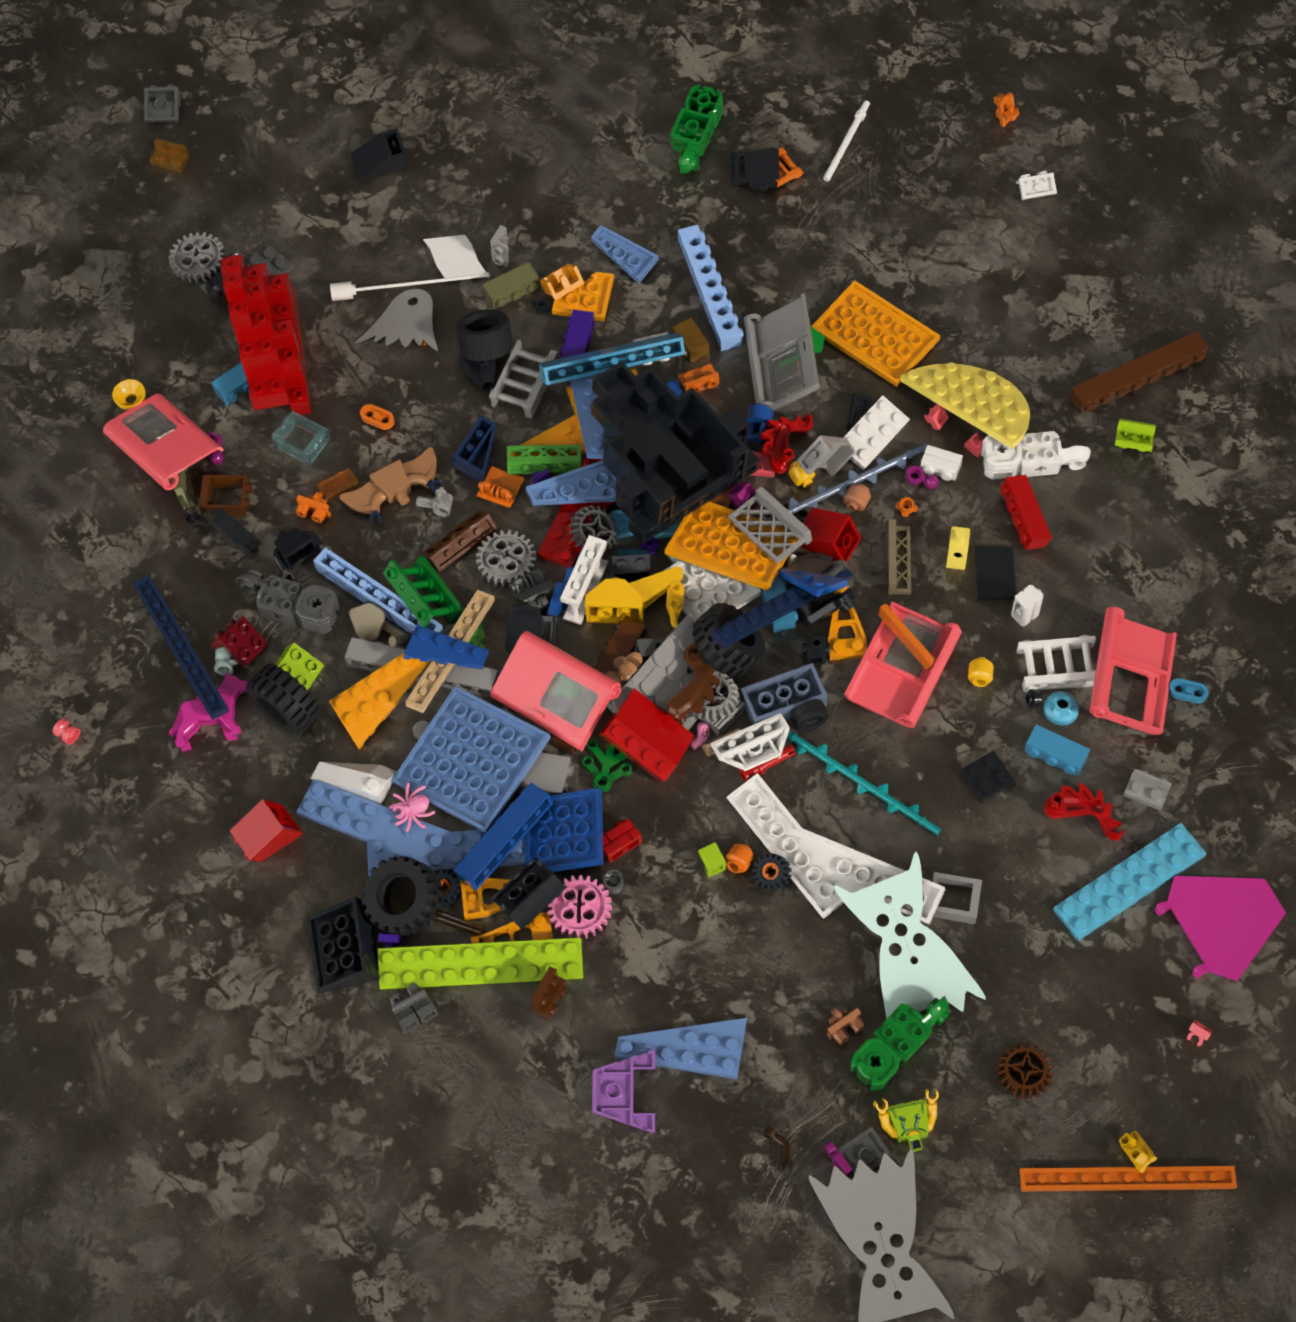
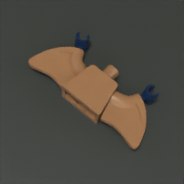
M429 447L419 457L403 463V465L399 459L369 475L370 481L363 487L341 494L339 496L340 500L355 511L371 514L370 520L374 524L373 519L375 517L379 518V523L382 522L379 514L380 505L385 500L388 503L398 500L400 505L407 504L410 501L408 494L412 492L411 486L421 484L430 487L431 492L435 494L436 488L433 486L440 488L442 483L439 480L433 481L437 469L434 449Z

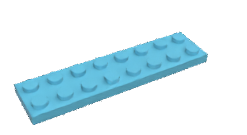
M1180 823L1056 905L1053 910L1076 940L1080 941L1174 878V876H1177L1201 860L1207 853L1184 825Z

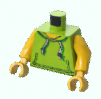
M936 1088L935 1095L932 1097L928 1096L929 1091L926 1089L925 1099L888 1106V1102L882 1098L883 1105L881 1107H878L876 1101L873 1103L874 1107L879 1111L878 1116L882 1129L892 1138L897 1139L898 1143L908 1142L913 1152L923 1149L921 1139L928 1137V1133L933 1130L937 1119L936 1100L939 1094Z

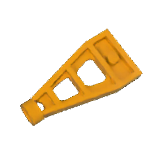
M848 586L834 591V595L838 592L843 593ZM855 608L848 609L851 617L849 620H838V611L840 610L838 609L832 613L828 643H830L829 661L863 658L867 651V641ZM851 626L855 638L839 639V628Z
M487 878L477 891H474L460 881L464 918L466 920L484 918L503 911L496 903L484 904L482 892L486 888L500 891L510 880Z
M547 912L539 913L525 927L531 930L533 940L553 939L550 918ZM511 922L483 935L471 937V943H480L482 941L484 943L494 942L496 936L506 933L509 934L510 941H515L514 934L521 929L514 922Z

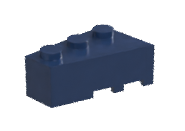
M481 415L452 456V467L479 482H483L497 424Z

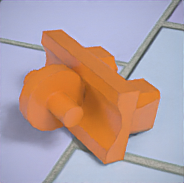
M1011 92L1006 95L1000 93L993 98L994 103L998 107L995 114L999 118L1000 126L1005 127L1008 122L1014 121L1019 116V109L1014 105V97Z
M316 492L315 495L309 494L308 498L298 495L296 498L298 503L296 514L298 516L306 518L308 512H312V520L320 524L325 517L330 518L331 516L329 505L326 504L327 500L322 499L323 494L321 492Z

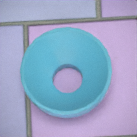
M1058 691L1047 697L1044 702L1043 712L1051 723L1065 726L1076 720L1079 714V704L1070 693ZM1057 701H1067L1068 707L1060 708L1057 705Z

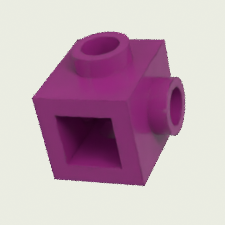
M738 482L727 496L733 502V507L737 510L756 495V489L749 482ZM758 502L750 506V510L755 509Z

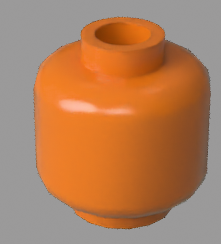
M739 843L734 844L725 856L727 868L733 873L746 872L754 861V853L750 846Z

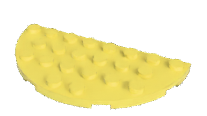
M950 362L947 364L922 366L910 370L900 377V381L1011 449L1023 440L1024 434L1028 430L1030 409L1025 397L1010 381L997 375L995 372Z

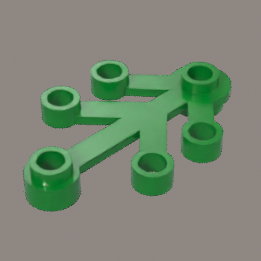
M591 738L586 744L588 751L593 752L602 765L600 773L594 765V760L591 756H585L582 759V766L588 769L594 777V788H600L602 793L607 792L611 789L613 781L621 776L631 775L632 767L629 763H623L620 769L609 774L611 767L628 757L622 752L613 757L615 747L609 742L606 754L604 755L596 739ZM591 743L596 744L594 747L589 746ZM589 760L591 764L586 765L585 761ZM623 768H629V771H623ZM606 782V785L600 786L599 783Z

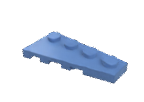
M602 225L591 236V241L638 284H640L659 260L658 255Z

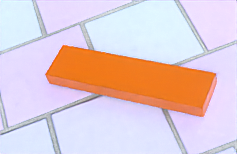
M883 604L879 609L878 616L927 671L931 669L935 658L887 604Z

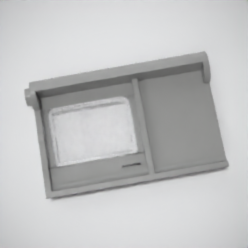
M802 293L801 298L764 317L758 314H749L744 317L756 404L767 405L775 411L819 389V378L805 293Z

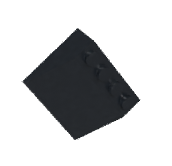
M353 897L306 917L317 993L365 984L380 977L373 926L370 922L371 918L366 916L364 910L367 907L362 906V901L359 898Z

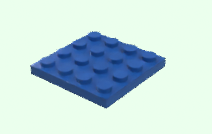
M594 788L550 795L553 805L525 835V866L535 857L552 872L603 865L602 790Z

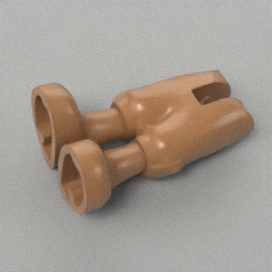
M632 652L627 657H616L613 661V667L616 671H608L605 675L619 682L620 688L623 687L627 680L631 679L632 675L637 671L638 666L641 665V654Z

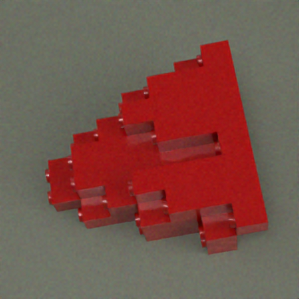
M242 255L223 257L220 260L224 292L228 301L230 320L239 345L240 360L248 381L253 409L258 410L290 404L293 416L311 413L297 298L294 286L290 283L288 273L269 274L266 263L245 266Z

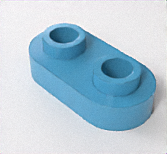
M1181 678L1172 680L1169 685V694L1173 698L1196 704L1205 702L1209 693L1208 688L1204 684Z

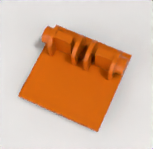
M492 466L485 480L479 482L478 488L480 489L476 496L510 508L525 478L515 474L508 475L507 471Z

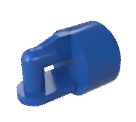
M757 403L747 408L745 420L749 423L747 442H759L760 445L765 444L766 441L759 439V436L764 431L771 429L766 425L769 420H773L774 411L769 406Z

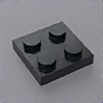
M994 751L967 765L960 771L981 803L1000 794L1016 783Z

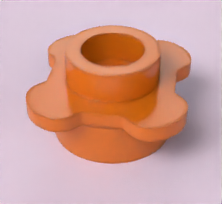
M910 497L902 498L895 505V508L900 510L903 517H908L910 513L916 512L918 509Z

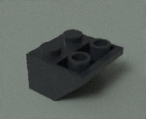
M649 548L612 550L613 578L625 579L630 583L651 576Z

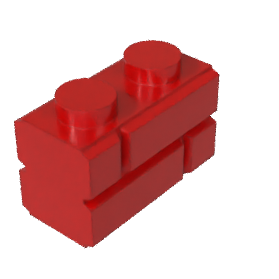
M629 818L625 821L619 820L614 824V828L608 832L607 830L603 831V855L609 864L642 843L641 834Z

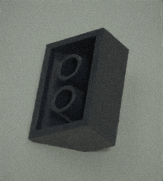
M535 857L492 897V900L522 930L540 912L545 910L566 887L551 870Z

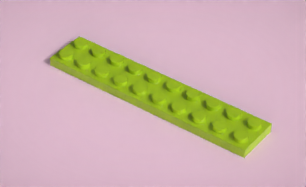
M581 937L378 948L380 990L408 988L414 983L419 987L542 981L549 966L557 969L558 976L565 980L583 979Z

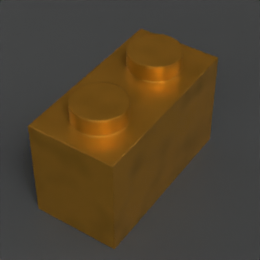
M692 318L673 326V333L683 336L686 353L683 356L687 357L690 362L709 354V342Z

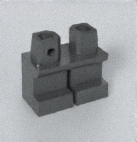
M416 983L407 988L410 997L405 1000L402 999L400 993L390 997L392 1011L404 1034L420 1026L418 1018L423 1024L438 1016V1012L425 990H421Z

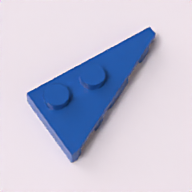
M785 568L779 569V577L816 597L847 587V579Z

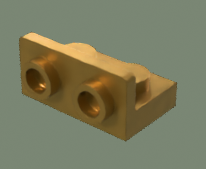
M155 139V149L149 159L150 165L182 172L189 159L186 146L180 143L168 142L164 139Z

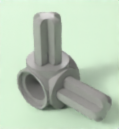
M444 487L435 490L436 495L434 498L418 496L416 499L417 507L431 508L436 515L442 517L450 515L453 496L448 494Z

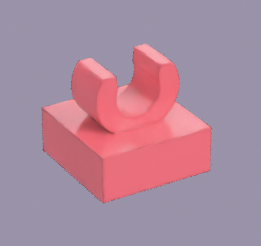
M936 404L934 408L929 409L930 413L924 415L927 423H931L933 429L940 430L949 416L942 406Z
M976 432L964 444V448L979 458L984 437Z
M1194 1020L1189 1028L1191 1032L1188 1034L1187 1040L1196 1035L1199 1037L1197 1046H1201L1204 1039L1206 1041L1209 1039L1213 1030Z

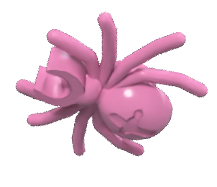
M410 783L406 785V800L400 795L393 793V796L403 803L393 804L389 808H393L395 813L401 811L399 815L395 816L400 820L395 823L396 826L408 819L406 832L411 827L412 818L421 828L425 829L426 826L416 816L428 817L435 814V811L425 813L429 806V799L425 795H416L419 791L426 788L425 785L417 788L410 795V799Z

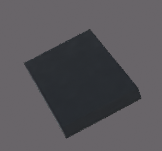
M1013 546L975 547L977 600L1014 599L1016 585Z

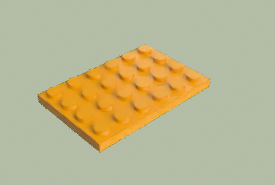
M855 280L811 326L825 336L824 340L896 387L901 383V375L913 370L940 340L939 334Z
M708 502L683 518L665 548V555L763 590H770L779 574V569L782 568L788 556L776 564L728 519V516L735 510ZM739 515L736 519L738 521H746L747 515ZM752 516L749 517V521H759V520H760V519L755 518V517H752ZM749 526L748 530L750 532H758L759 526ZM762 526L761 532H772V526ZM775 526V532H785V528ZM761 537V542L771 543V537ZM774 537V543H784V537ZM787 537V543H795L798 540L796 537ZM773 548V553L779 556L784 548Z

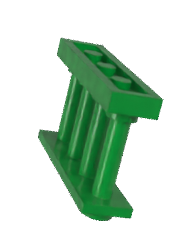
M419 556L413 566L408 568H400L394 560H391L383 572L422 627H427L432 617L444 615L450 623H456L464 611V608L424 556ZM414 574L418 581L410 582L406 575ZM424 588L428 595H420L416 589ZM434 601L438 608L430 609L426 602Z

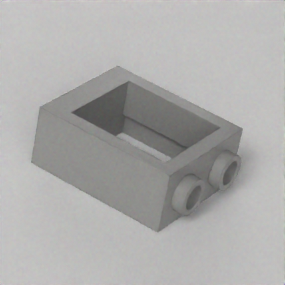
M934 872L933 879L929 878V881L936 884L943 883L972 888L969 911L938 906L933 917L975 924L982 880Z

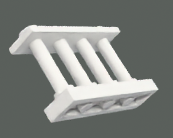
M588 536L560 598L561 602L569 604L563 620L578 625L582 624L586 615L585 595L600 584L609 564V561L601 559L607 546L606 540Z
M1081 635L1074 638L1039 641L1024 640L1018 642L1017 654H1025L1028 676L1024 677L1023 692H1028L1030 689L1042 691L1093 686L1096 670L1093 669L1090 648L1094 647L1096 637ZM1082 649L1085 672L1074 671L1071 650ZM1063 650L1066 673L1057 674L1055 673L1051 651ZM1044 652L1047 669L1046 675L1038 676L1036 674L1032 653Z

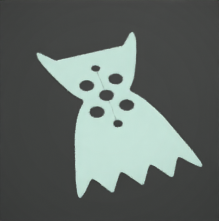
M917 852L914 853L908 871L856 892L850 893L834 885L836 893L846 906L871 931L882 937L879 964L886 1019L901 1003L910 1005L917 1012L921 1013V1010H925L935 998L940 1000L945 995L950 1004L963 1012L966 991L986 1000L979 985L953 951L938 935L920 922L923 909L921 864ZM886 896H890L892 898V902L886 903L884 901V898ZM904 904H909L913 907V914L910 917H905L901 913V907ZM880 914H885L889 918V923L885 927L877 924L876 919ZM902 923L906 925V935L898 936L895 933L897 924ZM917 933H922L926 938V942L922 946H917L913 942V937ZM892 943H898L902 948L898 956H893L889 952V946ZM912 956L917 957V964L910 962Z

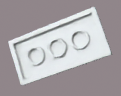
M882 395L844 436L856 451L850 459L864 471L910 419Z

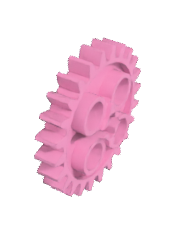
M582 875L579 876L578 880L572 876L570 882L564 878L566 889L547 906V909H550L547 912L548 916L552 917L550 923L555 924V930L562 928L561 935L568 932L569 938L573 934H576L577 938L584 934V937L587 939L589 932L595 936V929L602 931L601 924H608L605 918H611V913L608 912L612 910V905H610L612 902L611 897H607L609 891H603L604 884L598 886V879L591 882L590 876L586 880H583ZM582 891L581 922L577 923L578 892ZM570 894L575 896L572 900L565 899ZM588 895L595 896V898L590 901L585 899ZM568 913L574 915V917L571 919L564 918V916ZM587 914L594 915L590 920L584 918Z

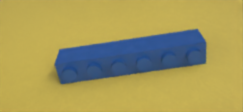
M532 782L528 787L524 788L520 796L509 805L502 816L497 818L495 824L483 834L480 841L469 850L464 859L457 863L453 871L458 879L474 891H477L553 805L550 795Z

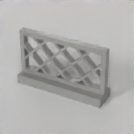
M762 486L756 490V495L728 516V519L776 564L780 563L802 544L808 545L812 541L811 531ZM758 502L761 505V509L750 510V506ZM747 515L746 521H738L736 517ZM750 515H760V520L749 521ZM763 515H772L773 521H762ZM749 526H759V531L750 532L748 528ZM762 526H772V532H761ZM775 526H784L785 532H775ZM761 537H771V543H762ZM774 537H784V543H774ZM787 537H796L798 541L787 543ZM773 548H784L779 556L773 553Z

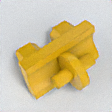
M1134 1130L1131 1134L1125 1133L1119 1139L1120 1146L1139 1172L1143 1173L1146 1167L1157 1159L1137 1131Z

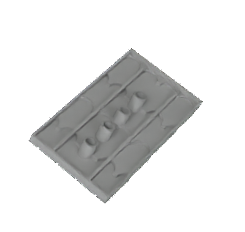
M689 615L683 618L633 674L631 679L621 688L620 695L609 701L606 707L613 713L617 711L631 690L635 688L669 715L666 706L668 700L694 677L693 669L684 659L685 649L691 644H695L694 636L692 635L694 620ZM703 655L702 662L704 664L711 665V663L708 660H705ZM714 668L713 675L719 672L717 668ZM692 711L686 714L687 719L685 722L682 719L683 723L681 725L687 730L699 719L698 715L694 716Z

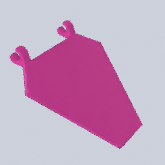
M1174 876L1167 901L1157 904L1154 909L1157 915H1162L1171 909L1203 964L1196 966L1192 971L1195 978L1210 972L1236 982L1286 914L1267 881L1261 878Z

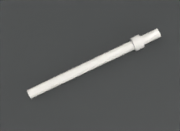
M864 101L861 108L854 115L855 119L823 177L825 181H830L860 122L866 117V111L870 102Z

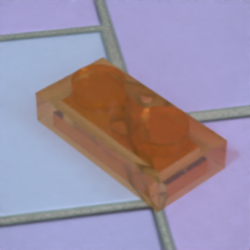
M347 468L319 483L317 487L328 502L359 485L350 468Z

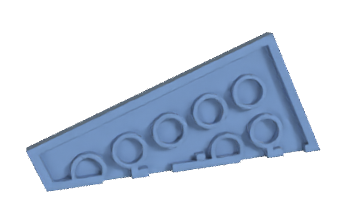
M597 374L570 380L587 459H603L604 428L591 414V403L598 398L592 390V382Z
M603 460L527 486L526 492L533 506L615 502L616 478L604 466Z
M747 1018L620 1036L617 1040L614 1057L618 1060H625L651 1050H656V1066L737 1079Z

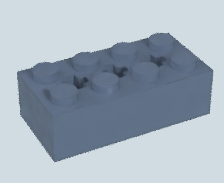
M813 663L740 688V699L745 703V710L752 725L779 713L783 715L785 720L792 718V712L799 705L810 700H822L824 705L827 706V694Z

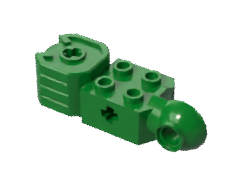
M700 84L693 86L686 97L685 108L680 110L670 133L671 147L680 153L678 167H680L681 174L697 170L700 156L704 155L714 129L723 115V96L719 89L715 93L711 87L703 86V89H700Z
M945 995L940 1000L935 998L925 1008L923 1012L926 1015L924 1017L910 1005L901 1003L873 1033L872 1038L867 1039L852 1055L850 1062L851 1073L856 1071L857 1077L861 1082L871 1085V1091L882 1090L896 1075L899 1064L904 1066L930 1038L933 1025L937 1023L940 1026L951 1014ZM872 1061L877 1062L879 1067L876 1065L875 1067L871 1066Z

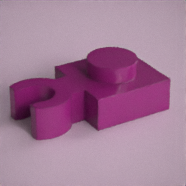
M832 1141L824 1145L825 1152L832 1159V1168L836 1166L847 1177L851 1176L852 1168L842 1154L837 1151Z

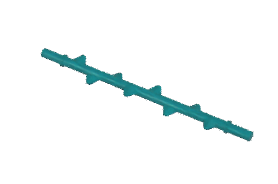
M789 730L787 738L790 742L797 744L796 753L798 755L808 751L827 764L826 772L828 774L839 771L856 782L859 795L869 791L888 803V813L899 810L919 823V826L922 825L937 836L940 834L941 828L927 820L925 816L922 817L918 814V804L910 807L905 806L888 794V784L885 783L876 787L857 774L858 766L856 764L845 767L828 756V746L826 744L816 748L799 737L797 733Z

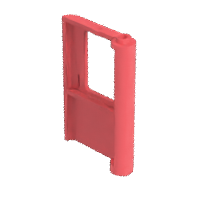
M1109 607L1106 609L1089 711L1097 718H1104L1153 735L1162 734L1177 633H1165L1124 619V610L1118 607ZM1114 666L1148 678L1142 721L1110 711L1108 700Z

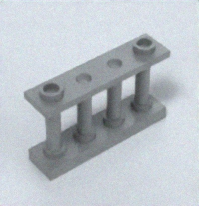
M517 340L515 346L513 345L510 350V357L495 388H492L489 398L491 399L492 407H496L498 400L521 406L524 409L525 417L532 419L548 385L542 382L540 370L536 371L516 363L519 357L539 363L558 359V352L551 350L548 356H540L522 350L521 340ZM512 371L536 378L535 384L528 385L509 378ZM507 385L529 392L530 395L528 399L523 400L502 392Z

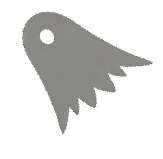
M410 289L400 293L371 328L354 343L376 336L375 342L386 335V346L400 338L402 345L407 347L414 338L419 346L422 340H424L431 348L438 351L433 332V302L430 294L422 289ZM417 298L418 303L411 306L408 304V300Z

